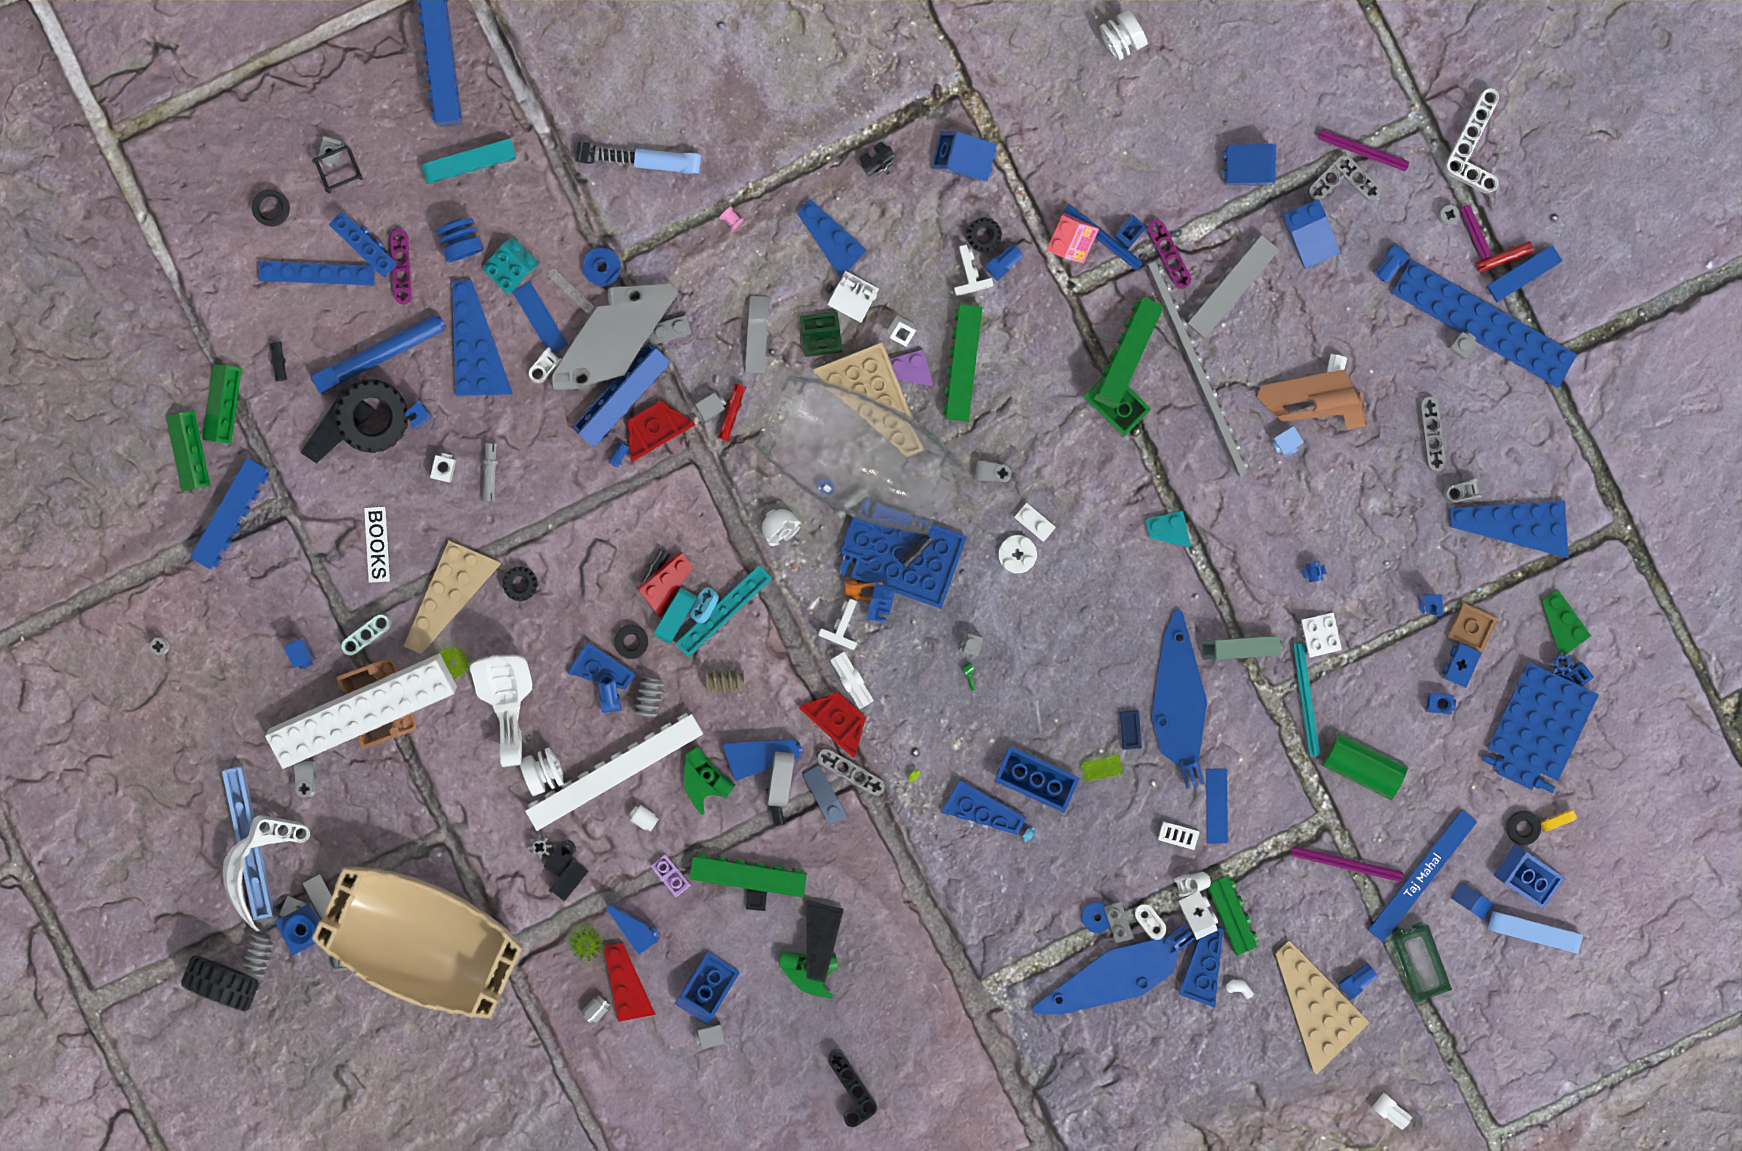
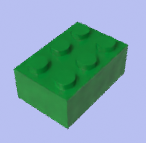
M1102 376L1082 398L1122 437H1125L1151 408L1129 387H1127L1120 404L1115 409L1095 400L1096 392H1094L1097 383L1102 381L1104 377Z

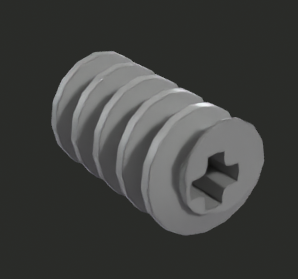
M642 676L646 681L640 682L644 689H638V692L643 694V696L636 698L641 704H635L639 711L633 712V714L651 718L658 715L653 709L660 707L655 702L661 701V697L657 696V694H662L663 690L658 687L664 686L665 683L656 678Z
M251 934L255 941H249L253 948L247 949L251 956H245L249 963L242 965L247 968V971L242 972L262 977L266 973L261 969H267L268 967L264 962H268L270 959L266 954H271L272 952L267 947H273L274 943L270 941L271 938Z

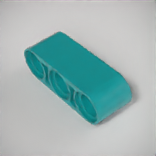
M681 587L653 635L670 645L698 597Z

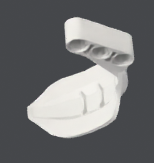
M497 655L476 660L470 665L476 694L481 700L493 706L500 722L502 767L522 765V735L518 717L521 701L532 690V679L528 663L524 657L517 655Z
M262 815L257 816L252 821L248 837L233 846L224 859L223 881L228 899L236 912L256 931L260 930L254 925L242 894L241 881L244 859L249 854L250 848L286 841L299 843L307 841L310 831L300 822ZM266 822L265 828L259 830L260 824ZM281 825H284V830L281 833H278V828ZM302 828L301 835L296 836V831Z

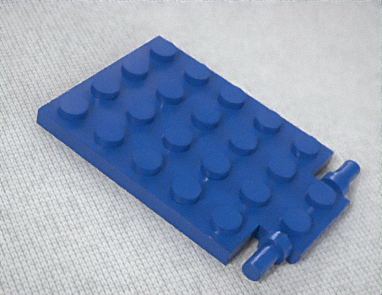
M863 501L856 518L851 517L839 551L843 555L838 573L846 575L849 564L855 558L857 561L851 578L866 583L882 582L885 586L896 588L895 593L942 609L967 536L876 505L869 523L867 522V512L871 503ZM926 533L934 542L907 569L899 562V559L911 549L910 546L912 544L914 545Z
M1528 662L1487 748L1504 756V759H1495L1485 754L1482 761L1494 766L1493 768L1498 770V775L1530 790H1533L1535 787L1553 793L1555 786L1545 782L1539 775L1541 773L1556 781L1559 780L1599 694Z

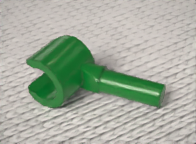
M971 663L963 666V671L967 676L971 691L976 688L971 674L975 672V669Z

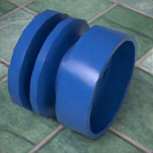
M473 218L449 222L435 231L437 237L446 235L438 241L440 244L449 243V246L442 250L447 263L470 257L484 250L480 237H470L471 234L477 231L476 227L467 228L475 223Z

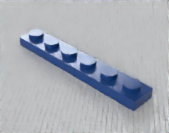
M259 261V281L375 286V269L372 266Z

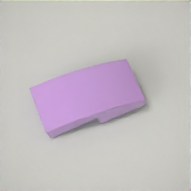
M666 854L651 865L652 869L675 897L691 886Z

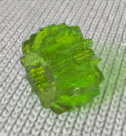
M584 928L582 929V935L578 931L575 933L578 939L571 938V942L576 943V945L570 946V949H577L573 955L577 956L580 953L581 961L585 955L587 961H591L590 954L597 958L598 954L595 951H602V948L597 945L602 944L603 941H596L600 934L597 933L593 937V929H590L589 934H587ZM584 940L586 942L590 941V949L587 950V947L586 949L582 947Z

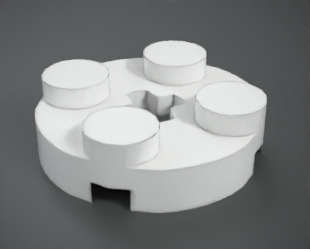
M1014 535L1007 538L1000 546L998 552L999 561L1006 570L1012 573H1024L1034 566L1037 559V550L1029 538ZM1015 549L1023 552L1020 560L1012 556V553H1015Z

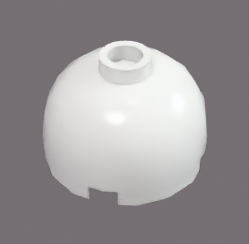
M773 509L766 514L762 524V533L769 545L776 546L780 544L778 541L783 538L787 541L799 530L800 526L798 524H801V522L792 512L786 509Z

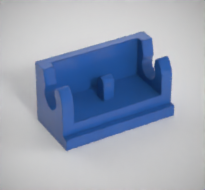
M419 400L405 414V416L415 419L410 423L413 429H418L433 418V415L423 402Z
M875 583L866 621L886 622V618L880 617L878 614H890L896 588Z
M1442 594L1417 595L1418 599H1420V611L1422 614L1425 611L1427 614H1430L1431 610L1432 615L1443 616Z

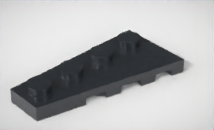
M344 389L301 451V454L316 464L343 440L334 422V409ZM362 401L356 405L353 412V420L356 427L360 426L364 420L375 412L374 409Z
M807 900L806 979L822 983L826 982L844 909Z

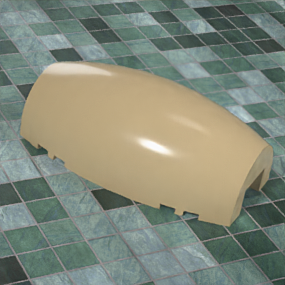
M345 866L326 912L312 938L325 952L340 961L341 965L355 972V975L395 997L433 1010L438 1009L451 1014L458 1013L469 1017L491 1018L523 948V944L490 915L464 898L442 887L396 872Z

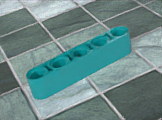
M507 139L422 164L421 168L426 184H432L511 161L517 157L512 140Z

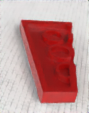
M624 943L604 946L618 1022L656 1015Z

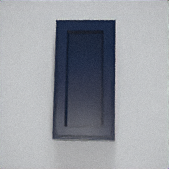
M1139 710L1119 711L1123 750L1142 748Z

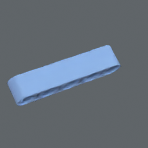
M1492 911L1488 926L1490 931L1574 953H1579L1583 937L1582 934L1496 911Z

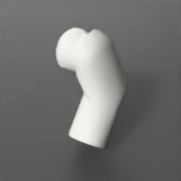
M1231 980L1226 984V990L1229 993L1241 992L1247 1000L1254 995L1243 980Z

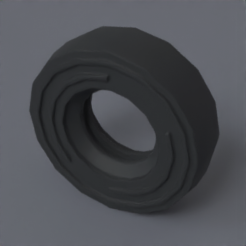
M627 625L616 633L614 646L622 657L636 659L646 652L648 636L641 627ZM633 634L638 638L639 644L635 649L625 647L624 639L627 635Z
M1519 811L1509 818L1506 831L1508 837L1513 842L1519 845H1529L1538 839L1541 833V824L1534 814L1528 811ZM1521 821H1527L1531 826L1530 833L1525 836L1520 835L1516 830L1517 824Z

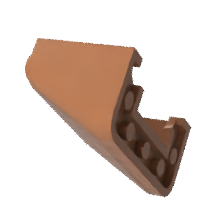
M385 659L336 678L339 689L344 693H351L394 674L398 670L393 660ZM413 712L357 736L361 748L365 749L413 732L416 729V720Z

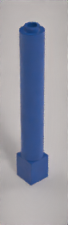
M434 314L334 366H329L312 375L311 378L318 392L323 394L366 370L444 331L443 327L446 325L441 316L437 317Z

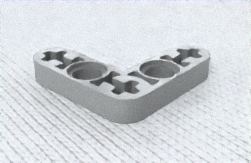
M1349 156L1339 157L1311 185L1308 191L1309 197L1312 200H1321L1345 178L1367 200H1375L1381 192L1379 185ZM1340 160L1343 162L1347 160L1349 162L1347 166L1350 169L1354 166L1356 169L1348 176L1346 173L1349 170L1347 168H1340ZM1328 173H1333L1336 176V181L1332 184L1328 183L1325 179ZM1355 173L1362 174L1363 181L1361 183L1353 181ZM1322 180L1323 184L1329 187V189L1326 190L1324 187L1320 192L1321 196H1314L1313 188L1318 189L1322 185L1319 181ZM1367 180L1370 182L1367 186L1376 189L1374 191L1375 196H1369L1367 194L1369 191L1366 187L1363 190L1360 188Z

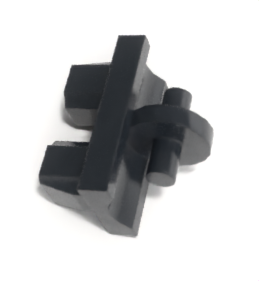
M879 142L874 147L877 155L871 158L868 153H865L859 158L864 172L870 177L874 173L879 175L883 171L886 175L890 174L888 167L893 164L891 160L896 155L890 146Z

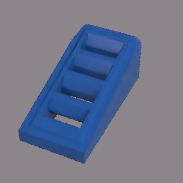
M1579 662L1574 666L1570 674L1566 673L1563 678L1576 683L1571 677L1574 674L1579 680V683L1576 684L1584 686L1594 678L1583 662ZM1578 670H1581L1586 676L1584 679L1577 672Z

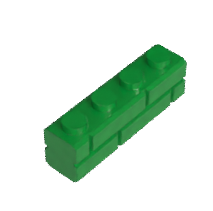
M1225 875L1212 880L1208 890L1235 955L1238 956L1257 948L1256 942H1259L1256 932H1251L1249 924L1252 923L1248 913H1243L1241 907L1244 906L1240 895L1236 896L1234 889L1237 886L1233 877L1229 879V876Z

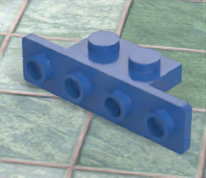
M341 211L329 223V226L382 277H386L397 266V263L383 250L385 246L377 238L375 240L369 237L371 232L363 225L361 227L356 225L344 212Z

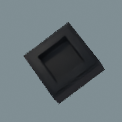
M748 890L746 910L765 911L767 892Z

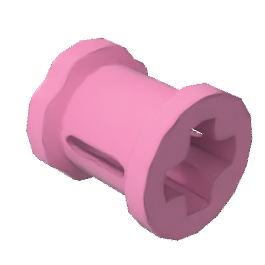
M731 206L719 217L720 220H724L731 227L730 230L732 232L744 221L743 218H740L733 211Z

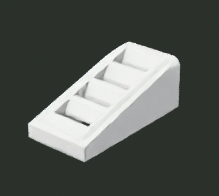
M1162 821L1157 839L1194 850L1199 831ZM1170 827L1169 838H1165L1167 829ZM1175 829H1177L1178 834L1176 840H1172ZM1182 831L1186 832L1183 842H1179ZM1189 833H1192L1193 836L1190 845L1186 844L1189 837Z

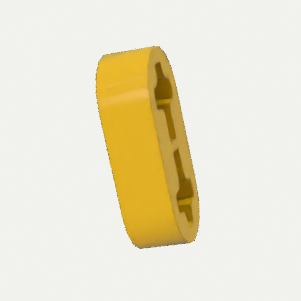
M1570 809L1545 819L1540 824L1543 831L1546 832L1577 819L1574 809Z

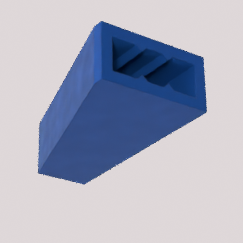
M795 739L730 742L723 744L735 781L771 769L775 751L794 753V760L801 758L800 753H803L800 742H796Z

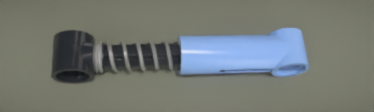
M577 142L575 162L594 164V162L600 160L603 162L609 161L610 163L613 161L617 164L619 162L623 164L629 163L630 165L634 164V168L699 175L701 155L637 148L634 152H630V150L623 151V149L619 151L616 148L610 150V148L596 147L594 143Z

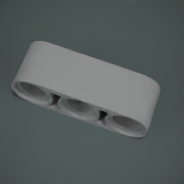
M774 752L767 805L787 807L794 765V753Z

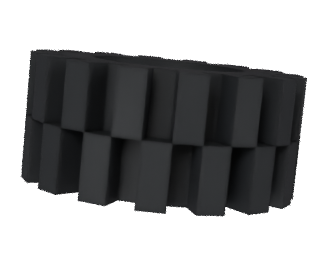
M987 217L978 218L973 221L967 232L969 245L980 253H988L995 250L1002 238L1001 228L998 223ZM988 228L992 233L991 240L986 243L979 241L977 238L978 230Z
M525 567L510 569L502 580L504 593L515 601L528 600L537 591V577L533 571ZM518 576H522L527 580V588L521 592L516 591L513 587V580Z

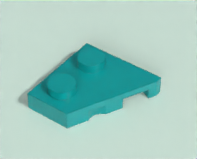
M1183 511L1145 519L1150 539L1191 547Z

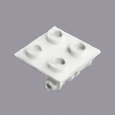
M845 271L827 305L861 323L872 301L875 300L879 289Z
M1334 612L1301 620L1300 626H1302L1304 633L1302 636L1305 637L1306 654L1309 655V658L1342 650Z

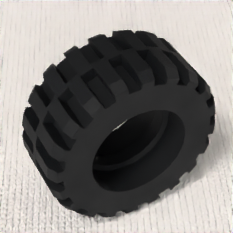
M364 379L351 384L342 392L336 402L334 422L339 435L349 446L361 452H383L395 446L404 436L408 426L409 416H405L408 406L401 393L392 385L377 379ZM366 398H377L383 401L389 410L390 417L387 426L376 434H367L360 431L353 420V412L356 405Z
M194 955L190 958L181 979V986L219 1004L236 1010L247 1011L257 992L259 981L236 969Z

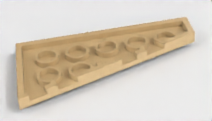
M448 541L404 647L422 654L502 563L452 541Z

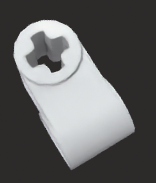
M548 347L530 368V379L538 384L544 382L552 371L557 369L562 358L559 359L551 352V348ZM536 369L542 370V378H533V372Z
M1205 872L1185 874L1173 879L1177 883L1179 897L1195 894L1208 888L1211 883L1208 874Z

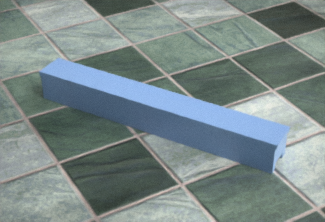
M244 765L222 771L237 843L248 837L252 821L255 818ZM261 846L250 848L249 854L244 859L243 873L253 920L275 916Z

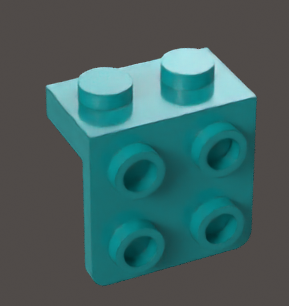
M512 237L500 246L483 266V270L506 294H510L540 264L518 240Z

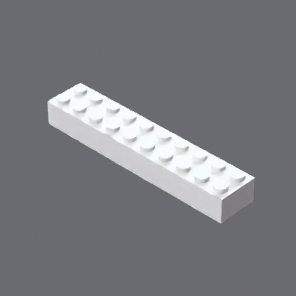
M439 653L269 728L265 737L282 769L451 696L455 693L457 685Z

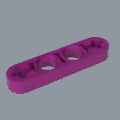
M1160 220L1152 221L1148 226V233L1174 285L1179 289L1187 288L1191 283L1190 274L1165 224ZM1153 224H1156L1157 226L1160 225L1162 227L1159 230L1161 236L1165 233L1167 237H1163L1156 241L1155 238H1158L1159 236L1157 232H1152L1151 229L1154 228ZM1164 240L1168 241L1171 245L1168 251L1160 249V243ZM1170 258L1178 259L1179 266L1173 269L1168 265ZM1183 268L1184 271H1181L1180 274L1182 277H1187L1186 285L1178 284L1179 276L1178 274L1174 276L1172 272Z
M398 229L393 231L390 237L391 258L397 263V266L392 270L395 300L405 305L412 300L409 238L405 231ZM398 233L405 237L404 240H401V246H406L405 250H395L394 248L395 246L399 247L398 241L394 240L395 237H398ZM399 252H403L406 255V260L403 263H398L395 259L396 254ZM401 271L407 274V279L404 282L397 280V274ZM408 284V288L404 287V292L408 294V297L405 298V301H402L401 298H398V295L402 292L401 288H397V285L404 286Z

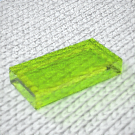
M1119 755L1082 762L1085 782L1123 774Z

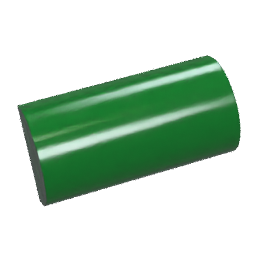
M1338 732L1322 764L1323 767L1389 800H1392L1397 794L1408 770V766L1341 732Z

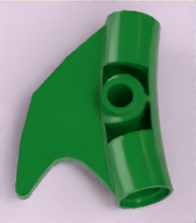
M700 746L685 754L684 785L691 802L698 812L704 815L705 797L712 795L721 796L726 799L735 784L711 763ZM704 772H709L710 778H705Z
M782 950L778 967H781L788 978L802 992L819 997L833 998V994L823 986L822 982L806 979V954ZM836 953L832 955L827 976L833 971L838 970Z

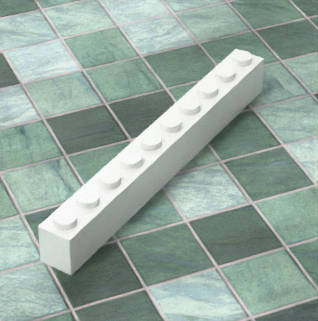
M683 714L677 718L679 722L674 725L668 723L661 727L662 732L656 735L652 732L644 737L645 741L638 744V742H635L628 746L629 751L622 754L620 751L611 756L612 761L607 764L603 761L594 766L595 771L591 773L585 771L577 776L579 780L572 783L570 780L561 785L562 790L556 793L553 790L544 795L546 799L540 803L538 799L530 803L526 813L537 831L703 735L704 733L694 715Z

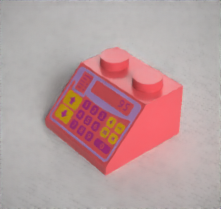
M1064 213L1052 236L1047 251L1065 259L1084 264L1099 228Z

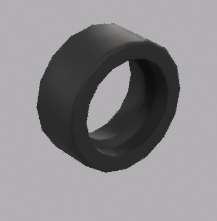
M268 189L261 191L252 202L253 215L258 222L265 226H279L289 216V201L276 190ZM267 197H275L281 202L282 212L275 219H266L260 213V204Z

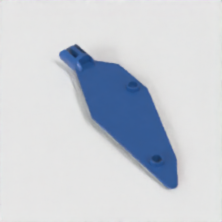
M1176 610L1164 634L1152 720L1161 753L1180 766L1186 789H1189L1190 785L1186 769L1189 770L1193 787L1197 786L1193 767L1197 769L1200 784H1205L1199 764L1207 699L1184 614L1181 610ZM1178 634H1182L1184 637L1180 642L1176 639Z
M1184 923L1171 934L1159 940L1153 939L1108 950L1034 1005L1033 1012L1035 1014L1062 1015L1143 996L1174 972L1178 951L1196 938L1192 934V930L1190 928L1187 929L1188 925ZM1057 997H1062V1000L1060 1002H1057L1055 999Z

